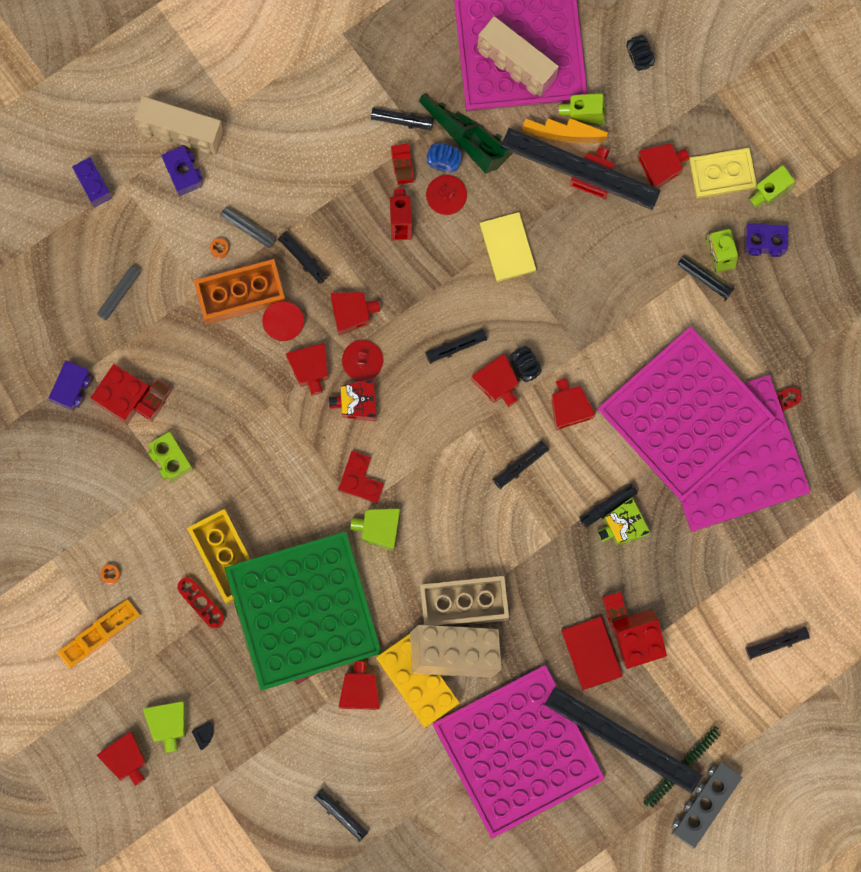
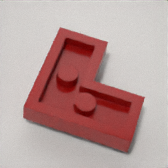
M351 451L338 491L378 504L384 483L365 477L371 457Z

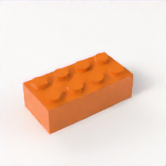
M274 259L193 280L206 325L264 310L272 303L285 301Z

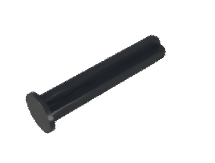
M683 256L678 262V266L725 298V302L733 293L734 287L731 289L687 257Z

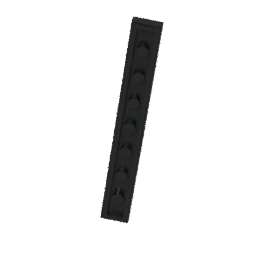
M508 128L500 147L652 211L661 192L657 188L511 128Z
M557 687L554 688L545 703V706L690 794L694 792L703 776Z

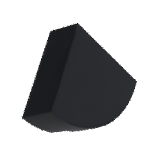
M211 722L191 731L201 751L212 740L213 726Z

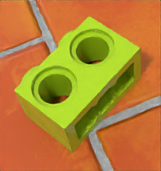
M170 431L148 444L151 449L148 451V454L153 462L158 460L161 468L158 470L164 480L169 478L172 483L193 470ZM161 445L169 447L166 454L158 453V448ZM173 462H177L180 465L176 472H171L168 469L169 465Z

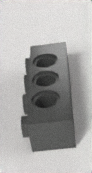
M719 763L717 766L713 764L707 773L710 777L706 783L701 782L695 792L698 794L693 801L690 799L683 809L685 814L682 818L678 817L671 826L674 829L671 834L692 849H695L743 778L723 763ZM715 780L722 784V790L719 793L712 790V783ZM703 798L710 801V808L707 811L700 807V801ZM690 816H695L698 819V826L696 828H691L688 825Z

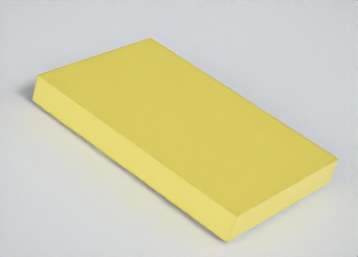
M750 148L690 157L689 164L696 198L756 189L757 183Z
M519 212L479 224L496 282L536 272Z

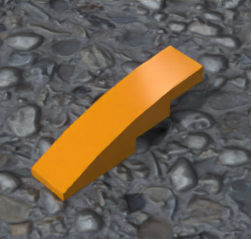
M571 118L567 125L547 119L545 126L525 119L522 127V132L571 143L605 142L608 132Z
M127 599L95 621L91 627L76 636L73 641L60 649L57 655L70 670L139 618L140 614Z

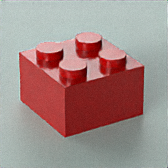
M113 363L90 399L93 403L128 425L136 413L135 407L142 401L150 388L147 384Z
M652 609L612 622L620 657L627 669L667 657L659 621Z

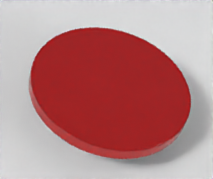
M442 175L433 179L428 185L426 200L434 212L440 215H453L464 207L467 200V191L465 185L458 178L451 175Z
M278 301L266 308L262 324L265 332L271 338L278 341H288L298 336L302 331L304 317L300 308L294 303Z
M358 340L348 345L344 350L342 366L346 374L354 380L373 379L382 369L383 355L379 347L367 340Z

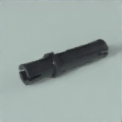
M375 107L372 108L371 120L408 126V129H413V127L429 131L432 129L433 118L416 116L415 113L405 114Z
M288 231L284 232L285 238L280 236L278 241L298 260L305 272H309L318 284H322L324 280L319 274L325 280L329 275L317 264L318 261L315 258L310 257Z
M481 328L449 343L444 342L442 346L426 351L425 354L428 362L432 364L435 361L445 357L450 358L452 354L487 341V337Z
M539 441L538 444L513 464H508L506 469L497 477L493 478L492 480L495 485L501 490L511 480L519 478L521 472L549 451L548 447L543 441ZM536 453L533 457H531L528 461H526V462L523 464V462H524L527 458H529L532 454ZM519 466L518 469H516L513 473L506 477V475H508L511 471H513L516 467Z
M629 483L600 504L596 503L593 505L594 508L579 516L582 525L584 524L585 528H588V526L600 518L604 519L606 514L637 495L636 488H632L633 484Z
M806 626L791 632H782L783 635L745 647L749 659L752 660L784 647L790 648L793 646L792 644L810 639Z
M323 788L313 797L327 810L326 813L328 815L331 814L359 842L369 833L339 805L340 802L338 800L335 801Z

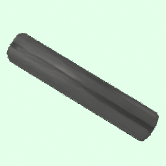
M225 207L221 216L267 248H271L274 245L275 238L231 208Z
M130 266L97 313L99 317L104 320L109 318L140 275L138 268Z

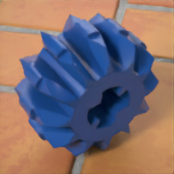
M435 143L428 149L426 163L431 168L437 169V171L452 173L458 170L462 153L458 148L451 145Z

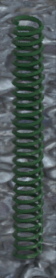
M713 726V729H710V732H707V735H704V738L701 739L702 742H698L699 745H696V748H693V751H690V754H687V757H684V760H681V762L692 768L688 761L695 764L691 758L698 761L694 755L701 758L697 752L704 755L700 749L706 752L703 746L709 749L706 743L712 746L709 740L713 743L715 741L712 737L718 740L714 733L721 737L717 732L719 728ZM664 779V782H661V785H658V788H655V791H652V794H649V797H646V800L643 801L645 806L650 805L654 808L651 802L657 805L654 799L660 802V799L657 796L663 799L659 792L666 795L662 789L669 792L665 786L672 789L668 783L675 786L674 783Z

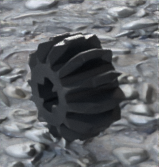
M635 36L627 41V52L636 70H646L654 65V54L645 36Z
M523 346L511 353V364L521 380L527 383L541 375V365L531 348Z

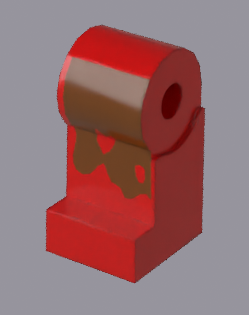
M409 143L391 146V157L397 185L414 183Z
M156 380L142 401L137 404L135 411L153 422L165 404L172 388Z
M621 592L605 596L601 599L613 633L612 622L628 617Z

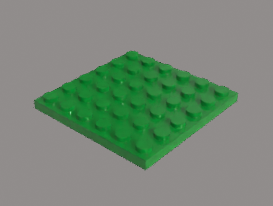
M346 531L224 567L260 691L381 654Z

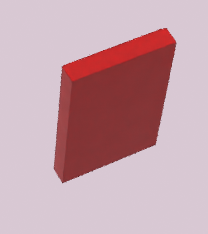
M601 617L561 630L582 691L623 677Z

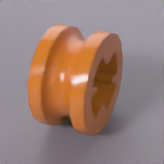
M217 238L211 242L210 251L213 257L222 259L227 256L229 247L224 239ZM217 244H221L222 247H225V250L222 249V252L218 253L217 250H214V247L217 248Z
M109 564L101 569L100 576L106 584L112 585L120 579V572L116 566ZM107 570L116 571L113 579L110 577L108 579L105 578Z

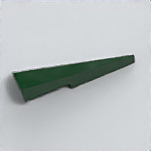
M426 93L421 95L419 102L485 174L497 170L513 154L500 148L503 142L500 135L492 136L479 123L458 111L455 114L445 109V104L442 102L439 105L436 104Z

